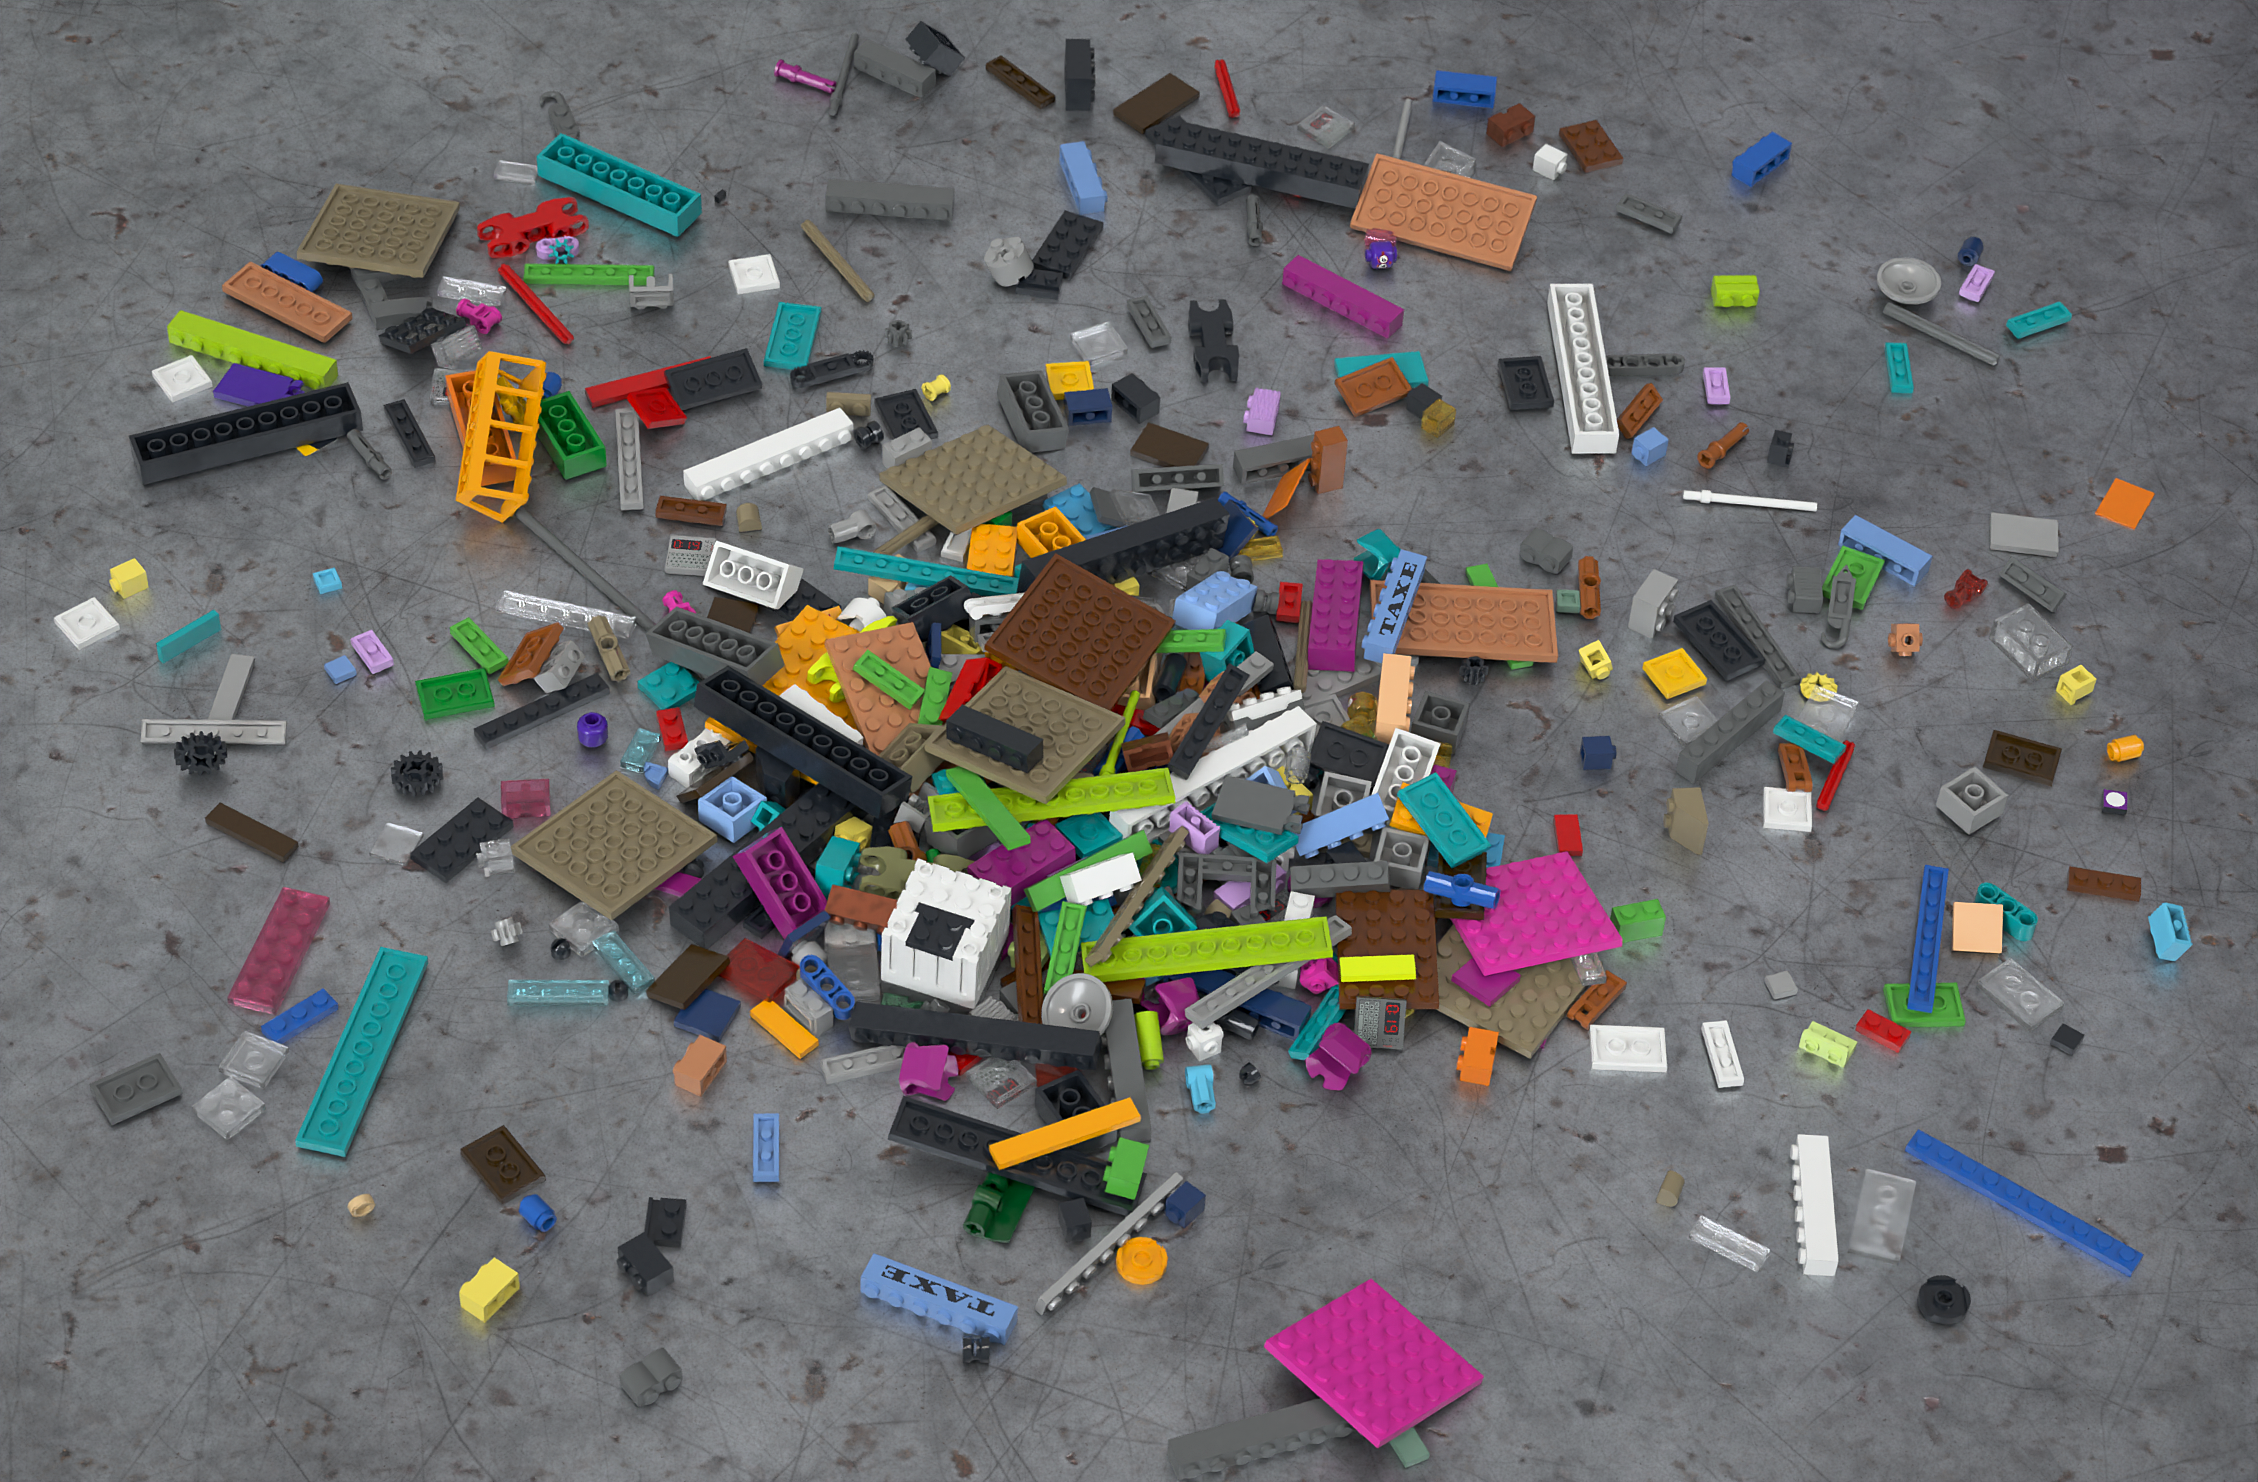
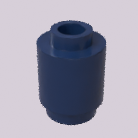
M1973 236L1963 242L1958 252V260L1963 265L1973 266L1978 262L1984 249L1982 240Z

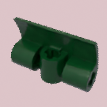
M988 1172L982 1185L979 1184L975 1191L970 1211L963 1223L964 1230L971 1235L986 1240L1009 1243L1035 1187Z

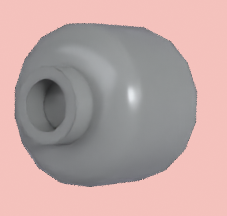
M804 940L792 950V963L797 969L800 968L802 958L807 955H816L824 964L828 960L827 953L816 941L808 942Z

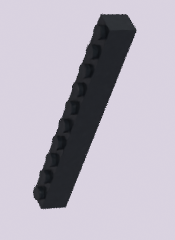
M855 1002L848 1026L852 1040L860 1043L870 1042L884 1046L895 1045L906 1047L910 1042H915L918 1046L947 1045L949 1047L948 1052L957 1055L968 1054L981 1058L992 1057L1006 1061H1025L1030 1064L1041 1063L1055 1067H1073L1079 1070H1096L1102 1047L1100 1031L864 1002Z

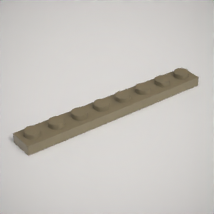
M1183 826L1167 837L1142 874V881L1135 884L1084 961L1091 967L1099 961L1104 963L1112 954V951H1110L1111 947L1116 946L1123 937L1121 932L1125 931L1133 923L1132 916L1136 915L1143 908L1144 904L1142 901L1153 893L1155 888L1152 886L1154 883H1158L1165 875V872H1163L1164 868H1168L1175 860L1173 855L1179 852L1186 844L1184 839L1189 831Z

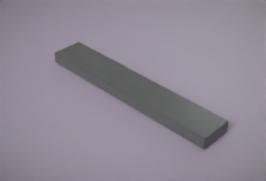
M1732 585L1716 590V599L1734 625L1765 658L1763 667L1777 687L1784 689L1800 684V676L1738 587Z

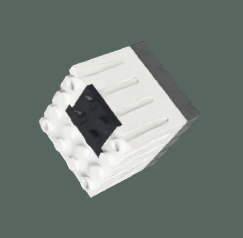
M917 859L915 871L911 872L906 882V890L902 891L897 901V909L894 908L888 920V928L885 927L882 933L881 992L896 995L898 998L911 1002L914 1001L920 1005H923L925 1000L931 1003L936 998L950 1008L947 1013L968 1015L971 1010L984 1000L986 990L989 989L994 973L1001 963L1003 950L1008 944L1011 888L1001 887L994 882L981 878L978 880L973 878L972 875L959 871L955 873L949 870V868L934 863L931 865L924 860Z

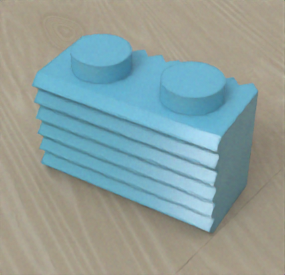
M2164 902L2159 908H2156V911H2153L2154 913L2151 916H2148L2151 927L2150 932L2153 935L2156 946L2155 951L2160 959L2176 961L2193 945L2187 930L2183 907L2180 905Z

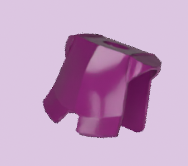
M1188 977L1156 985L1155 989L1160 995L1158 998L1159 1003L1155 1004L1145 1000L1141 1002V1005L1148 1011L1158 1013L1160 1033L1162 1035H1174L1187 1031L1188 1025L1193 1022L1185 1017V1009L1200 1000L1194 980Z
M1334 1023L1325 1030L1322 1041L1319 1043L1320 1047L1305 1059V1063L1311 1078L1318 1075L1324 1077L1323 1088L1343 1090L1350 1074H1357L1359 1068L1369 1062L1372 1051L1370 1045L1342 1023Z
M910 1042L906 1046L898 1079L901 1090L905 1095L911 1096L921 1093L942 1101H946L951 1097L955 1088L948 1084V1078L957 1077L958 1064L954 1055H948L949 1047L947 1045L918 1046L915 1042Z

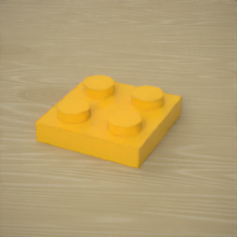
M1089 361L1045 364L1047 383L1055 400H1064V392L1094 389Z
M1683 648L1643 662L1642 669L1666 699L1706 685V676Z

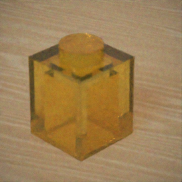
M1438 399L1423 411L1421 428L1439 438L1454 425L1456 408Z

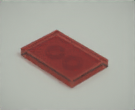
M744 938L726 955L729 956L731 963L718 976L771 1003L796 979V973L800 966Z

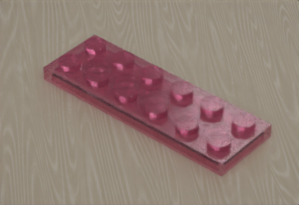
M287 887L282 888L227 997L228 1004L276 1015L330 905L329 897Z

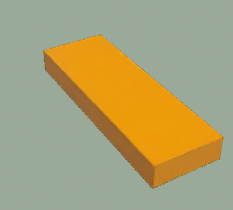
M769 997L750 1010V1016L799 1059L819 1046V1040Z

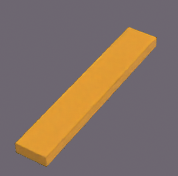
M1129 1097L989 1145V1151L997 1167L1001 1170L1138 1123L1141 1116Z

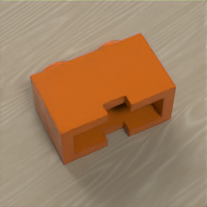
M1469 1027L1468 1036H1462L1460 1051H1465L1464 1056L1459 1055L1456 1070L1461 1071L1459 1081L1489 1086L1499 1032Z

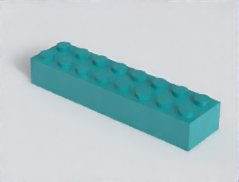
M560 133L536 156L538 176L677 237L702 214L700 193Z

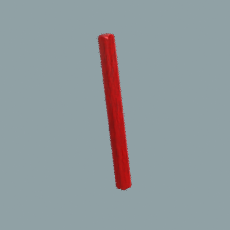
M501 264V267L498 268V273L563 344L570 345L574 340L571 332L509 265Z

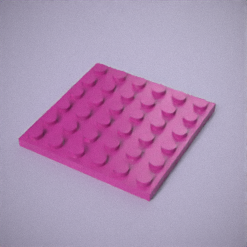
M1568 852L1486 868V885L1501 890L1496 909L1485 907L1484 920L1451 919L1484 976L1622 947L1623 941Z
M1372 1279L1367 1280L1267 1339L1264 1345L1267 1351L1377 1448L1477 1387L1484 1378L1478 1370Z

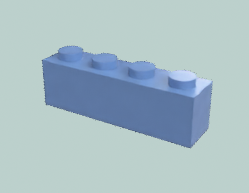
M1084 141L1060 144L1059 161L1079 214L1104 212V205L1108 201L1107 192L1102 189L1101 177L1097 176L1096 163H1092L1091 150L1087 149Z
M1857 515L1842 528L1838 542L1840 547L1845 546L1885 560L1883 570L1913 586H1916L1929 572L1933 557Z
M1373 794L1303 823L1301 834L1294 833L1299 836L1298 844L1295 845L1299 856L1305 855L1306 859L1319 854L1318 849L1327 845L1329 850L1341 845L1340 840L1349 836L1350 840L1363 836L1362 830L1371 827L1375 831L1385 827V821L1389 820L1379 794Z

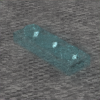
M614 930L593 941V948L616 975L627 984L628 989L634 995L648 988L655 981V977Z

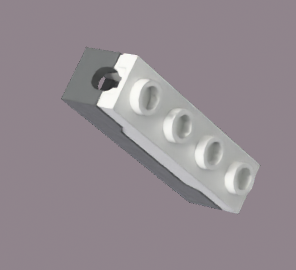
M1282 687L1277 689L1276 694L1267 692L1260 694V699H1256V697L1244 699L1241 705L1233 703L1219 726L1222 740H1236L1244 736L1248 731L1255 730L1264 725L1265 722L1281 716L1285 711L1292 710L1298 706L1305 712L1301 690H1291V687Z

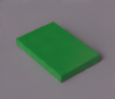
M485 668L415 681L424 720L495 707Z

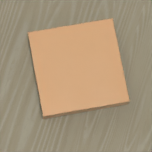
M1954 902L1951 951L2001 954L2003 905Z

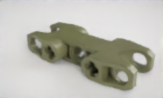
M886 846L863 849L860 855V863L864 866L875 868L881 875L862 877L859 891L898 900L902 891L906 890V882L911 872L915 871L916 860L907 859V852L901 848ZM948 854L937 855L933 859L934 864L949 868V870L955 873L959 871L968 874V870L964 869H967V866L975 862Z

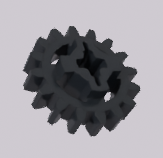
M200 731L199 735L196 736L191 732L190 738L182 736V742H176L174 759L176 765H180L182 771L188 769L189 774L194 773V771H197L198 775H202L203 771L211 774V769L220 770V765H225V758H227L226 743L221 741L220 736L213 738L212 732L204 735L203 731Z
M419 750L416 755L409 751L408 757L400 755L401 761L395 760L394 767H391L392 784H395L397 791L403 789L404 795L412 792V796L415 797L420 792L422 796H425V791L427 790L433 793L434 786L440 787V780L444 779L442 763H439L438 757L432 758L430 752L422 755V750Z

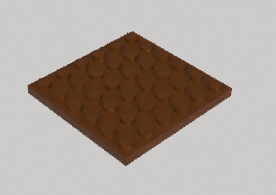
M1055 553L985 643L984 650L1039 681L1112 711L1173 629L1176 621Z

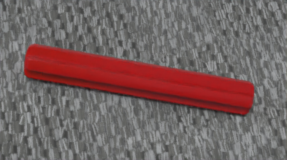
M1217 59L1214 67L1229 116L1231 118L1239 117L1240 108L1226 62L1223 59Z
M1843 741L1842 744L1846 745V750L1830 770L1817 800V809H1822L1823 811L1829 809L1854 751L1855 744L1853 742Z

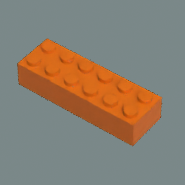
M476 370L445 376L447 396L463 449ZM495 392L491 418L492 420L505 422L499 399ZM490 427L486 448L487 455L517 460L508 430ZM484 462L481 486L515 480L517 467Z

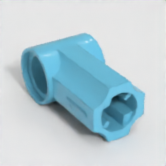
M1211 1064L1186 1066L1185 1080L1187 1089H1190L1193 1108L1200 1114L1209 1113L1216 1106L1213 1092Z

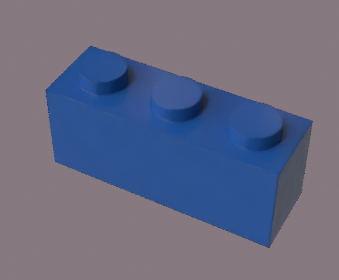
M1436 70L1432 102L1494 108L1497 77Z
M1771 132L1733 160L1732 176L1750 187L1754 186L1789 159L1792 143Z

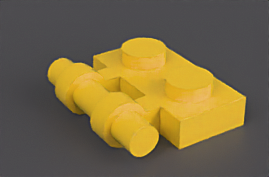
M504 375L497 378V385L514 388ZM497 393L502 410L512 417L514 424L523 425L526 400L520 396Z

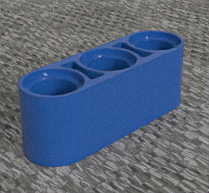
M275 252L261 264V267L312 293L323 284V278L318 271L280 252Z
M816 955L803 957L800 962V977L833 1008V1015L837 1019L847 1020L851 1018L855 1005L852 993ZM814 966L817 968V971L809 973L805 971V968ZM830 984L834 988L830 991H825L821 986ZM847 1002L850 1006L846 1009H841L837 1004Z

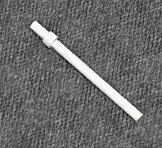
M1701 490V492L1683 491V499L1699 500L1700 503L1710 504V502L1805 511L1817 510V503L1711 493V490Z

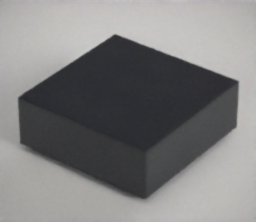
M2062 1023L2052 1037L2050 1044L2073 1055L2083 1041L2085 1034Z

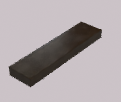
M1002 55L986 63V70L1040 110L1056 101V95Z
M221 802L205 817L206 824L283 863L299 847L298 841Z

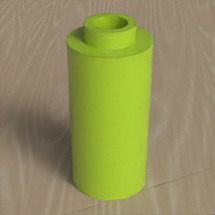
M1155 1011L1134 1014L1141 1064L1145 1066L1146 1070L1157 1069L1160 1067L1159 1064L1164 1062L1158 1013Z

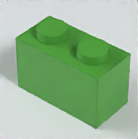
M1654 899L1612 907L1610 920L1622 937V943L1662 936L1666 915L1659 900Z
M1119 1137L1117 1147H1111L1108 1161L1112 1162V1166L1107 1165L1103 1177V1180L1107 1181L1105 1192L1135 1200L1149 1145Z

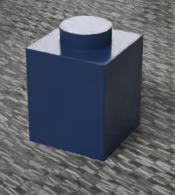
M1610 736L1582 737L1579 753L1583 770L1611 769L1612 761L1616 759L1617 751L1616 746L1612 745Z
M1186 1181L1166 1199L1165 1215H1167L1170 1221L1178 1223L1185 1229L1205 1210L1206 1195Z

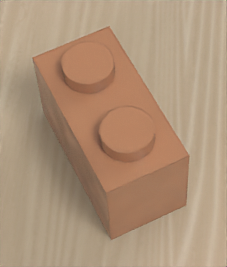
M699 1035L694 1043L691 1042L682 1060H678L674 1065L675 1085L701 1097L727 1062L726 1046Z

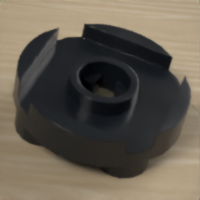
M1937 1275L1927 1279V1282L1920 1287L1917 1303L1926 1321L1930 1323L1954 1324L1961 1323L1965 1319L1971 1304V1296L1964 1285L1961 1287L1956 1283V1279L1950 1276ZM1940 1296H1944L1945 1300H1948L1950 1302L1942 1303L1941 1301H1939Z

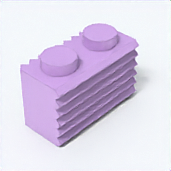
M1257 387L1255 388L1254 395H1249L1247 408L1250 411L1245 410L1243 423L1247 424V431L1273 435L1280 407V391L1263 390Z
M1184 802L1170 813L1169 831L1172 833L1181 826L1187 829L1189 833L1184 841L1198 854H1210L1218 848L1220 826H1216V823L1209 821L1206 815L1199 813V810H1195V807H1192L1191 804Z

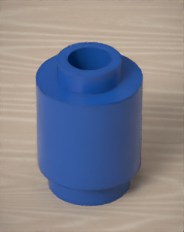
M547 372L546 379L543 382L544 394L542 399L557 395L560 391L562 380L558 374Z
M528 1195L520 1202L519 1213L536 1230L546 1232L556 1223L555 1211L539 1195Z

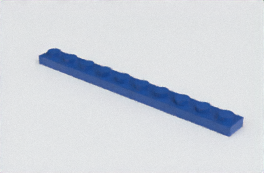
M1919 1129L1906 1145L1905 1152L2128 1277H2131L2142 1261L2144 1254Z

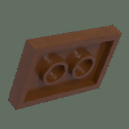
M1597 120L1559 129V136L1585 173L1623 164V156Z

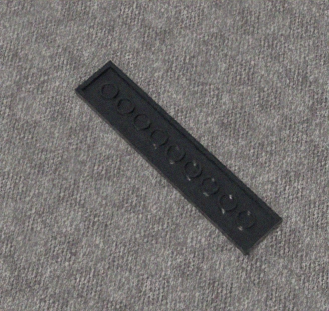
M903 1096L888 1135V1140L1068 1198H1084L1087 1204L1128 1216L1137 1207L1147 1173L1142 1172L1135 1200L1105 1192L1107 1181H1104L1103 1177L1106 1166H1112V1162L1066 1147L999 1170L989 1151V1145L1021 1135L1022 1133Z

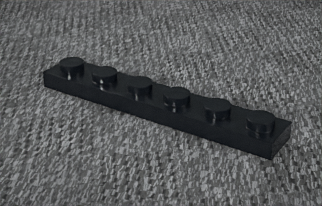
M1230 663L1228 664L1166 768L1186 780L1189 778L1250 676L1248 673Z
M598 673L593 674L564 689L474 728V735L485 750L610 694V688Z

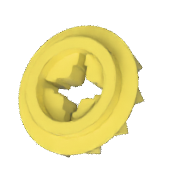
M1818 672L1814 675L1808 673L1806 678H1802L1800 690L1811 701L1819 703L1828 702L1837 694L1838 685L1835 684L1834 678L1827 677V673L1823 676L1819 675ZM1816 684H1820L1823 687L1821 691Z

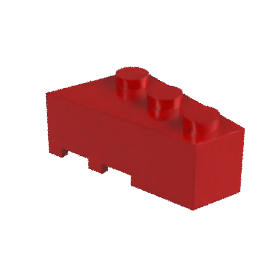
M987 657L966 659L938 719L946 723V720L962 704H967L1002 670V664Z

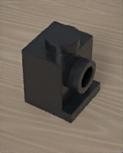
M1775 430L1767 463L1789 468L1795 444L1791 443L1792 433Z

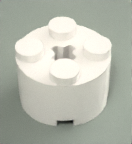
M872 597L868 599L854 598L836 620L861 632L862 629L872 622L887 616L880 608V604L876 599Z

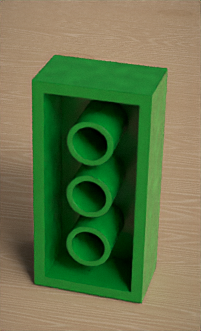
M566 391L542 399L540 403L542 410L538 417L539 429L536 434L564 479L567 480L606 467V447L571 392Z

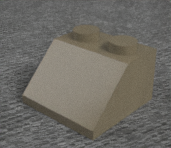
M1701 787L1672 788L1671 797L1667 798L1666 802L1667 814L1663 816L1664 828H1668L1671 839L1695 854L1702 855L1709 823Z

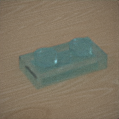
M638 728L620 761V767L643 774L646 761L649 762L661 741V735Z

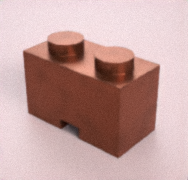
M1518 103L1508 108L1505 114L1499 112L1489 117L1486 134L1503 147L1531 134L1534 130L1535 115Z
M1168 732L1121 743L1128 772L1142 771L1148 767L1165 765L1173 757Z

